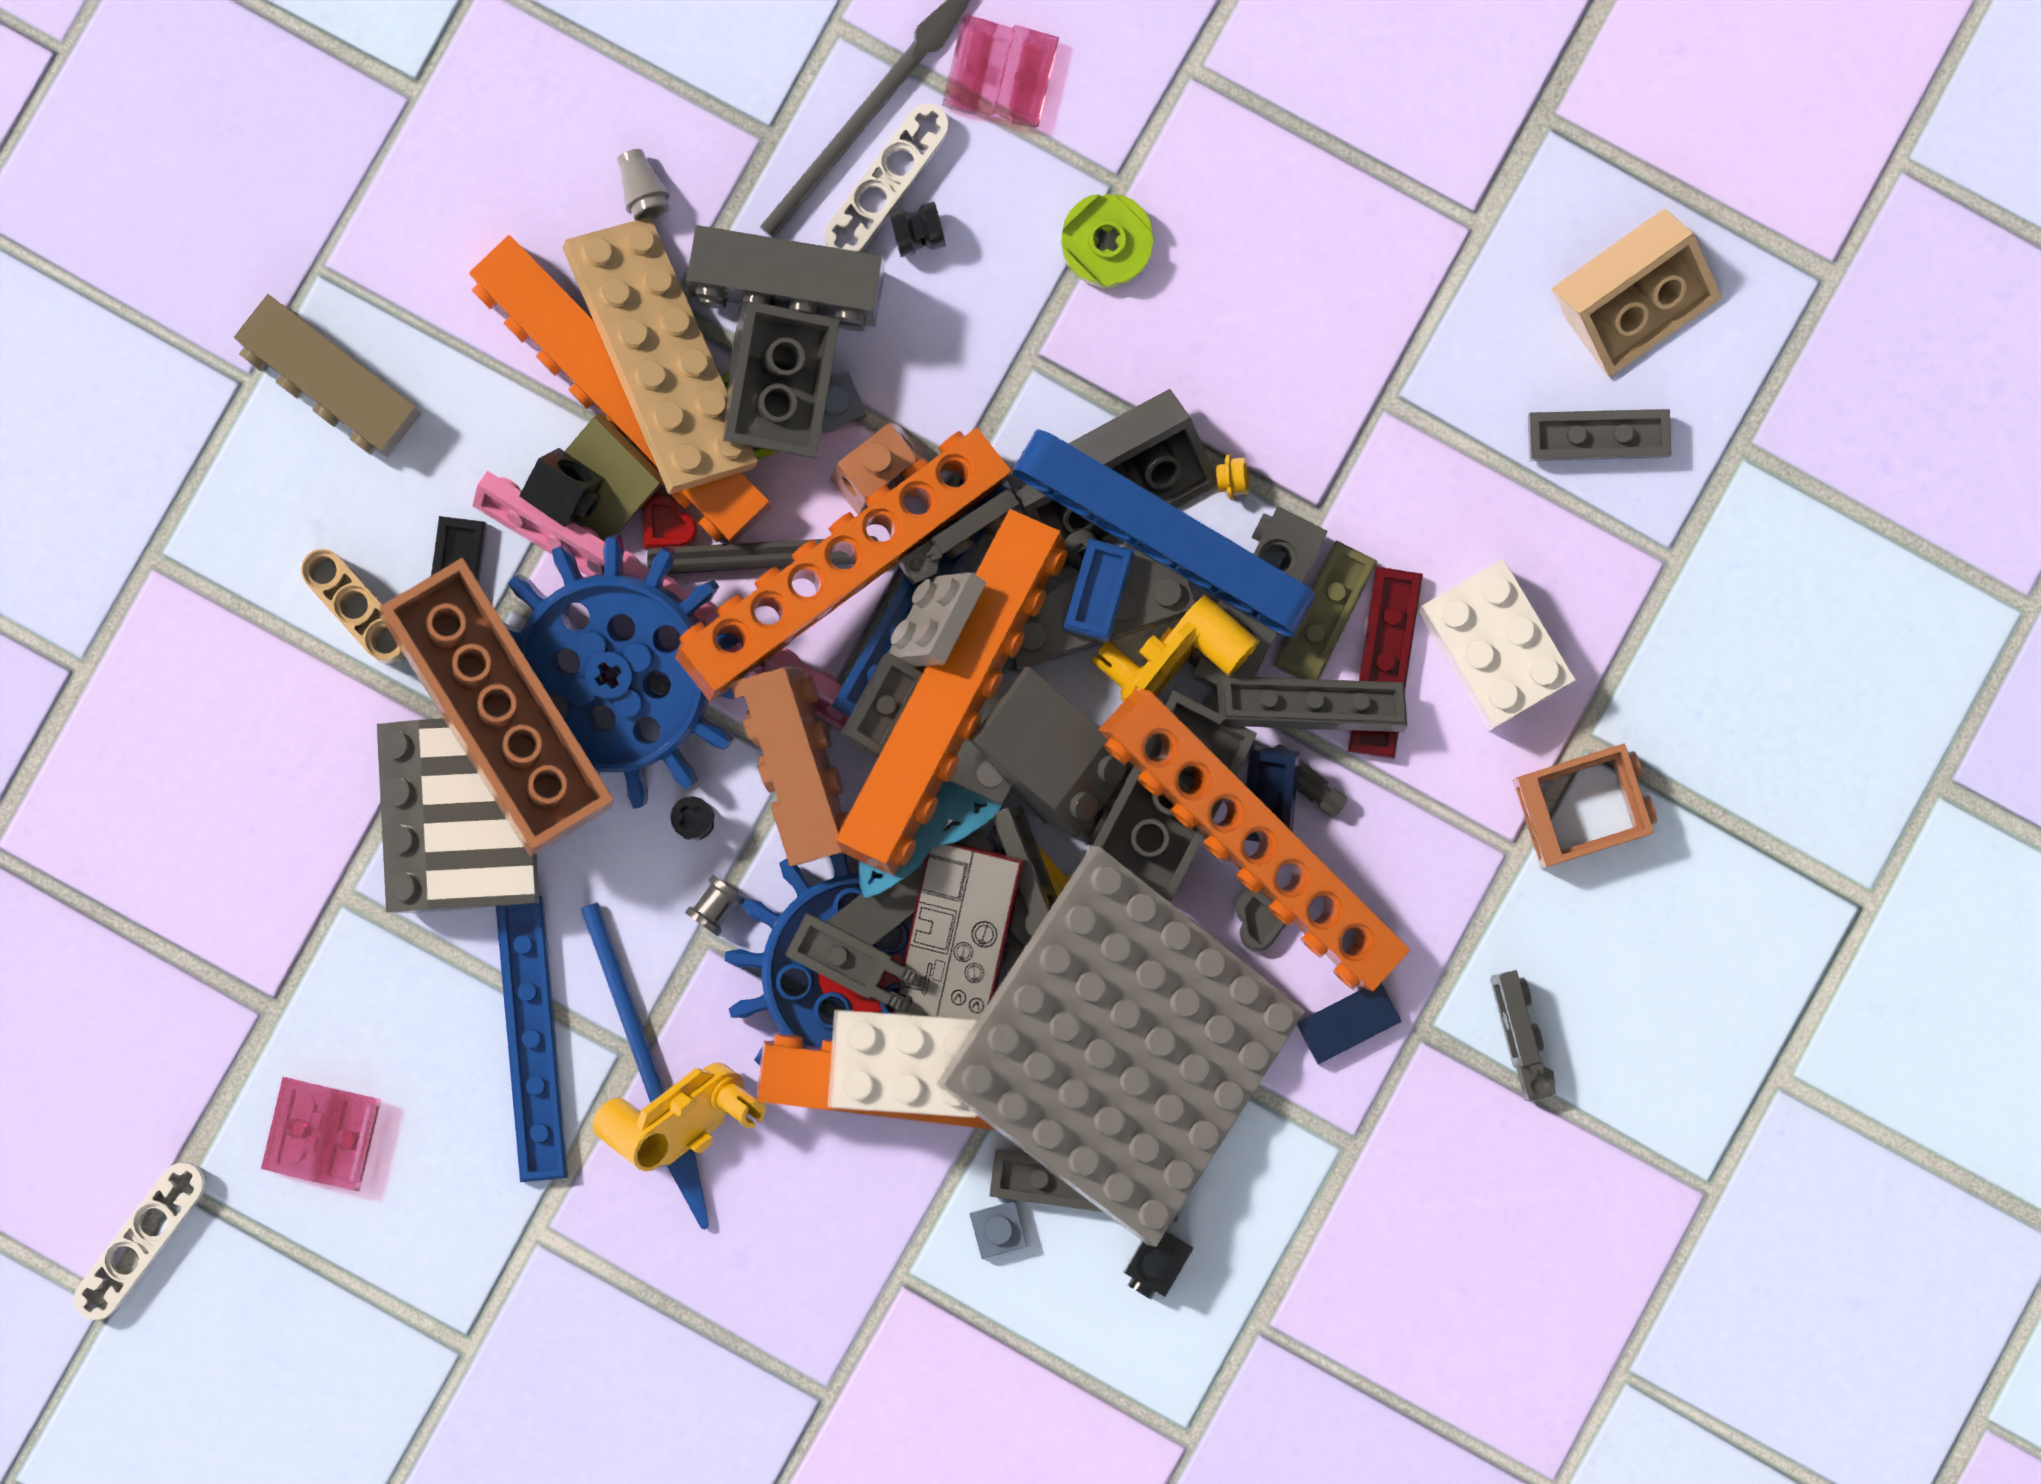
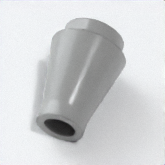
M631 149L619 155L617 162L621 172L626 211L633 215L634 220L649 216L653 220L665 214L669 210L667 200L670 194L647 161L644 151L642 149Z

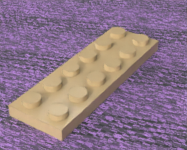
M651 216L566 239L562 249L668 494L754 469L758 460L751 446L723 441L728 392Z

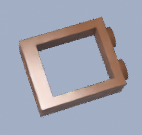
M1625 743L1531 772L1512 780L1541 869L1654 833L1652 824L1658 822L1656 811L1650 796L1642 797L1637 779L1643 778L1642 768L1636 752L1628 753ZM1612 761L1633 828L1560 850L1539 784Z

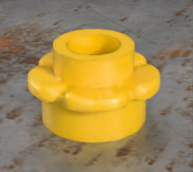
M1227 454L1225 464H1218L1216 468L1217 485L1219 492H1227L1229 499L1234 500L1238 495L1249 494L1248 466L1245 457L1232 458L1231 454Z

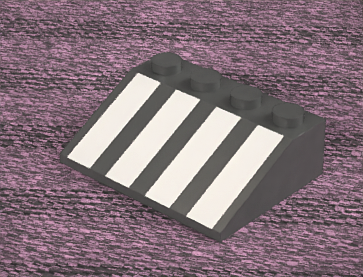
M444 718L378 723L377 743L386 912L424 913L538 904L537 854L532 857L529 856Z

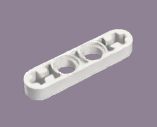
M923 103L916 106L908 114L828 223L825 229V243L827 247L839 248L836 246L838 238L834 232L838 228L842 231L849 229L854 222V217L847 213L850 209H853L862 220L872 223L869 229H866L860 223L854 231V239L857 241V244L854 246L845 244L840 249L858 252L865 250L890 216L889 213L893 212L948 135L949 124L947 115L941 107L933 103ZM933 115L937 118L936 128L939 132L936 135L932 132L925 134L920 141V147L927 150L924 154H920L912 143L902 140L904 135H908L913 141L920 131V125L917 120L920 117L928 120ZM905 151L913 157L914 166L909 173L896 175L888 169L887 160L894 152ZM870 188L882 190L887 198L884 208L875 213L864 210L860 205L862 193Z
M177 1163L171 1165L163 1172L77 1287L74 1294V1304L82 1317L89 1320H101L110 1317L117 1311L203 1196L206 1190V1178L204 1172L198 1166L192 1163ZM190 1172L193 1176L190 1184L195 1189L192 1194L182 1192L173 1202V1204L182 1207L177 1214L171 1205L157 1200V1196L161 1192L165 1198L170 1197L177 1187L176 1182L172 1180L174 1175L183 1176ZM152 1208L163 1211L167 1217V1227L158 1236L148 1234L142 1226L144 1214ZM124 1246L134 1249L139 1258L137 1268L130 1274L119 1272L113 1263L116 1251ZM102 1269H104L110 1278L124 1283V1286L119 1290L116 1284L111 1285L103 1297L108 1302L107 1307L100 1306L91 1310L88 1307L91 1298L86 1293L88 1289L95 1291L102 1288L108 1278L99 1275Z

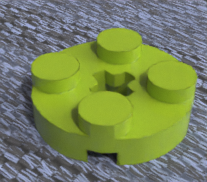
M1096 194L1079 201L1067 214L1064 220L1060 244L1064 260L1075 276L1087 284L1095 285L1102 289H1112L1115 286L1131 282L1142 273L1150 260L1154 239L1151 221L1138 203L1123 195ZM1100 230L1107 234L1112 230L1116 231L1119 235L1115 240L1118 248L1114 251L1109 249L1100 251L1096 247L1099 239L1095 234Z

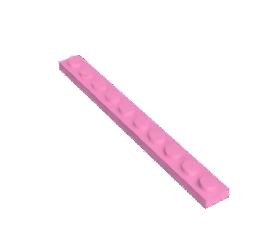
M489 471L484 474L477 484L472 504L474 508L552 554V549L567 544L575 556L579 571L586 576L604 573L603 548L605 542L600 539L595 531L586 526H578L575 523L563 527L519 497L521 490L513 481L504 477L499 478ZM624 550L623 572L647 578L650 569L642 565L632 553ZM666 575L663 586L672 591L682 601L687 599L690 593L680 588L673 578ZM711 601L700 606L694 613L698 621L702 622L705 627L720 617L716 612L719 608ZM741 642L737 643L729 649L723 650L727 652H737L740 649H742ZM784 647L749 673V675L754 676L782 667L803 668L805 675L811 674L816 684L818 702L813 703L816 715L841 731L849 719V716L831 706L842 687L839 681L831 674L823 671L818 672L800 661L799 657L788 648Z

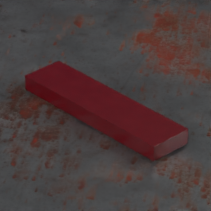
M1378 566L1375 568L1358 681L1404 682L1405 690L1423 577L1422 573ZM1351 730L1347 752L1394 759L1399 732Z

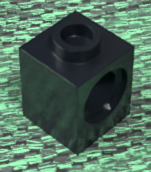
M557 448L538 458L519 497L563 527H566L580 518L586 520L595 511L601 498L597 495V492L604 478L562 449Z
M1167 1231L1156 1247L1149 1246L1140 1241L1123 1270L1126 1275L1131 1277L1127 1286L1151 1300L1156 1292L1166 1297L1194 1247ZM1153 1250L1162 1251L1169 1258L1168 1271L1160 1277L1148 1276L1142 1267L1145 1255Z

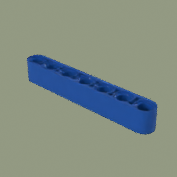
M1040 429L1035 430L1012 470L1014 475L1027 485L1281 635L1294 637L1316 598L1315 592L1305 584L1049 432Z

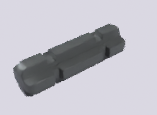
M1278 744L1274 747L1278 749L1288 750L1281 744ZM1299 759L1296 790L1312 803L1316 800L1320 804L1319 808L1330 817L1337 816L1347 804V796L1336 787L1333 789L1328 787L1327 784L1329 782Z

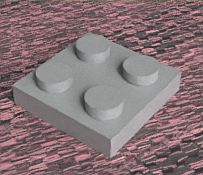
M972 572L933 576L921 582L913 594L912 602L914 605L906 620L902 621L892 634L891 643L893 645L889 653L912 667L944 665L987 582Z

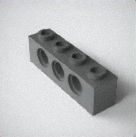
M1277 506L1273 516L1263 513L1251 537L1259 541L1254 555L1263 559L1264 554L1271 549L1282 550L1289 558V567L1283 572L1302 583L1328 531ZM1220 599L1218 605L1260 640L1250 657L1231 676L1255 677L1277 632ZM1197 648L1194 650L1188 662L1196 666L1192 678L1217 690V682L1220 676L1227 675Z

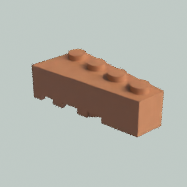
M782 667L730 682L735 699L745 697L748 710L746 711V718L742 722L748 739L752 738L755 746H760L763 753L762 756H759V764L757 766L762 783L769 793L775 792L778 801L771 803V810L789 866L801 865L843 853L835 839L849 812H842L838 794L843 793L842 779L837 767H830L826 748L831 747L827 726L824 720H817L813 703L818 702V692L812 675H805L803 668Z

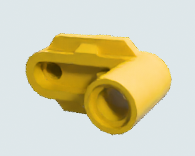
M1204 595L1187 611L1174 629L1169 626L1160 639L1155 635L1148 639L1139 651L1148 660L1145 665L1138 666L1114 645L1112 640H1110V643L1106 642L1098 650L1099 655H1095L1091 663L1094 666L1096 665L1122 688L1120 690V694H1122L1120 700L1124 702L1136 688L1150 690L1158 697L1196 648L1227 676H1231L1250 657L1260 640L1208 595Z
M717 1062L708 1065L704 1069L695 1068L641 1111L623 1098H613L605 1102L598 1109L592 1126L597 1138L638 1170L647 1172L653 1171L662 1164L669 1166L689 1149L701 1154L711 1146L713 1137L710 1133L723 1124L727 1113L739 1121L745 1128L756 1127L755 1123L746 1115H750L758 1123H761L765 1117L766 1106L744 1090V1080L740 1074L726 1064Z

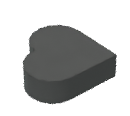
M1249 890L1244 892L1235 904L1236 915L1242 922L1239 929V937L1241 943L1247 949L1260 952L1273 944L1286 925L1268 909V906L1272 903L1269 898L1261 891L1254 894Z

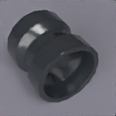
M935 201L920 205L918 212L908 213L902 209L889 213L901 258L915 255L916 251L923 246H927L931 250L946 247Z

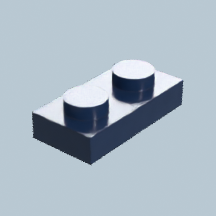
M1254 745L1249 752L1247 788L1293 832L1300 752ZM1252 832L1245 839L1260 842L1256 832Z

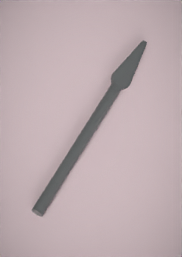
M945 0L917 25L914 31V42L761 224L760 229L773 238L779 233L927 53L938 51L943 47L971 0Z

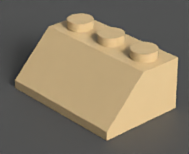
M1665 208L1551 288L1566 321L1609 378L1722 299L1694 233Z

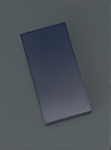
M1381 982L1373 992L1361 989L1300 1020L1297 1023V1027L1316 1064L1319 1065L1402 1021Z

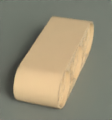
M316 549L308 553L301 565L303 580L367 653L379 662L388 665L397 664L404 660L406 657L399 646L394 651L386 654L379 653L377 650V637L381 632L388 630L380 617V606L383 603L350 566L331 550ZM323 561H334L337 571L333 580L326 584L317 583L314 577L317 565ZM355 595L365 596L368 607L364 615L356 619L348 618L345 613L346 602Z

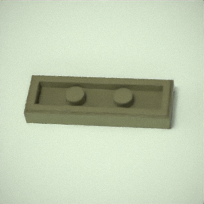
M1337 540L1335 541L1311 589L1315 592L1316 598L1294 637H1287L1273 667L1297 679L1320 678L1378 562L1377 560Z

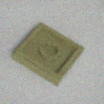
M601 413L591 419L565 450L566 453L604 478L597 492V495L601 497L597 508L586 520L583 518L579 519L586 527L595 531L604 542L608 536L619 535L664 483L659 471Z

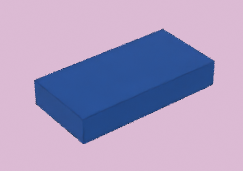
M1089 538L1064 623V631L1110 643L1135 550Z

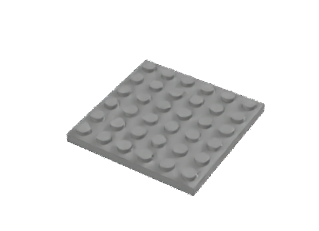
M1091 846L936 1084L1145 1244L1156 1247L1303 1016L1305 1010L1101 847Z

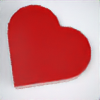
M665 494L653 495L643 508V548L649 550L651 548H664L667 546L682 547L690 546L694 543L698 535V527L693 517L686 512L679 511L677 503L670 496Z

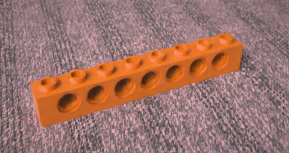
M977 427L965 436L961 431L950 436L939 446L938 449L942 452L929 463L925 458L916 461L903 472L902 476L905 480L892 490L888 485L878 489L865 501L868 508L854 517L851 512H848L840 517L828 528L831 532L830 536L819 544L812 539L802 545L792 554L791 557L794 560L792 564L781 572L776 566L771 568L755 581L754 585L757 589L744 599L739 594L733 596L716 611L720 617L706 627L702 622L695 624L679 638L682 645L679 646L675 658L710 702L731 687L730 682L744 678L896 565L897 561L923 545L1005 484L1012 471ZM945 470L958 473L963 485L960 487L946 485L942 481L940 473ZM908 497L920 499L926 506V512L923 514L909 512L903 500ZM872 524L882 525L888 530L890 539L884 542L873 540L868 535L867 526ZM836 551L845 552L851 557L853 567L849 569L837 568L832 564L829 555ZM796 579H807L814 584L816 594L810 597L801 596L795 592L792 582ZM761 606H769L777 612L779 621L771 625L764 624L757 619L755 609ZM727 633L733 634L740 640L742 649L737 652L724 651L719 646L717 637Z
M1136 688L1098 729L1108 739L1104 744L1107 751L1122 764L1130 761L1141 772L1137 777L1138 781L1154 796L1159 797L1162 793L1174 805L1170 810L1172 815L1185 827L1191 830L1196 826L1207 837L1203 845L1220 861L1224 862L1228 858L1239 869L1235 876L1246 888L1254 894L1261 891L1269 898L1272 903L1268 906V909L1287 926H1290L1293 922L1304 933L1300 939L1301 942L1319 958L1326 955L1336 965L1333 973L1347 987L1354 990L1358 986L1373 992L1408 954L1410 949L1150 690ZM1157 734L1161 739L1162 748L1158 756L1150 759L1146 754L1145 745L1149 737ZM1191 767L1195 776L1194 783L1189 790L1183 792L1179 787L1178 778L1183 769ZM1223 799L1227 805V814L1222 822L1215 824L1211 816L1212 807L1217 801ZM1256 832L1260 840L1259 848L1253 855L1248 856L1244 849V842L1249 834ZM1288 864L1292 870V878L1287 886L1280 888L1277 883V873L1282 866ZM1321 896L1324 902L1323 913L1319 918L1312 920L1309 913L1310 904L1315 898ZM1353 928L1356 933V942L1352 949L1345 952L1342 947V937L1347 930Z

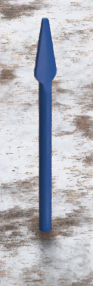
M594 903L581 908V912L651 1103L666 1090L599 903ZM689 1149L672 1164L667 1165L700 1228L706 1230L709 1227L695 1152Z

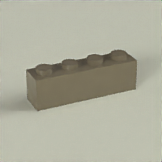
M270 294L264 297L233 337L243 346V349L239 352L242 358L259 371L267 365L277 372L280 376L276 380V384L297 400L302 393L307 395L317 403L312 410L315 414L332 427H335L340 421L350 428L354 433L350 436L349 440L370 456L377 449L388 457L421 415L416 406Z

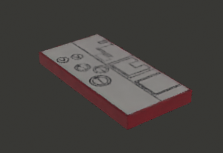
M956 842L931 849L926 858L903 965L924 976L920 987L909 985L900 980L897 993L905 997L911 1004L906 1013L894 1008L893 1014L967 1020L979 1019L997 991L1025 865L1024 859Z

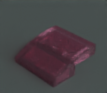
M965 15L962 17L942 106L1002 122L1034 128L1038 127L1059 37L1017 24L1009 27L972 15Z
M282 1077L261 1169L339 1188L360 1191L381 1099L294 1078Z

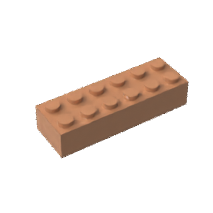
M463 558L380 606L382 621L530 857L612 808L613 797Z

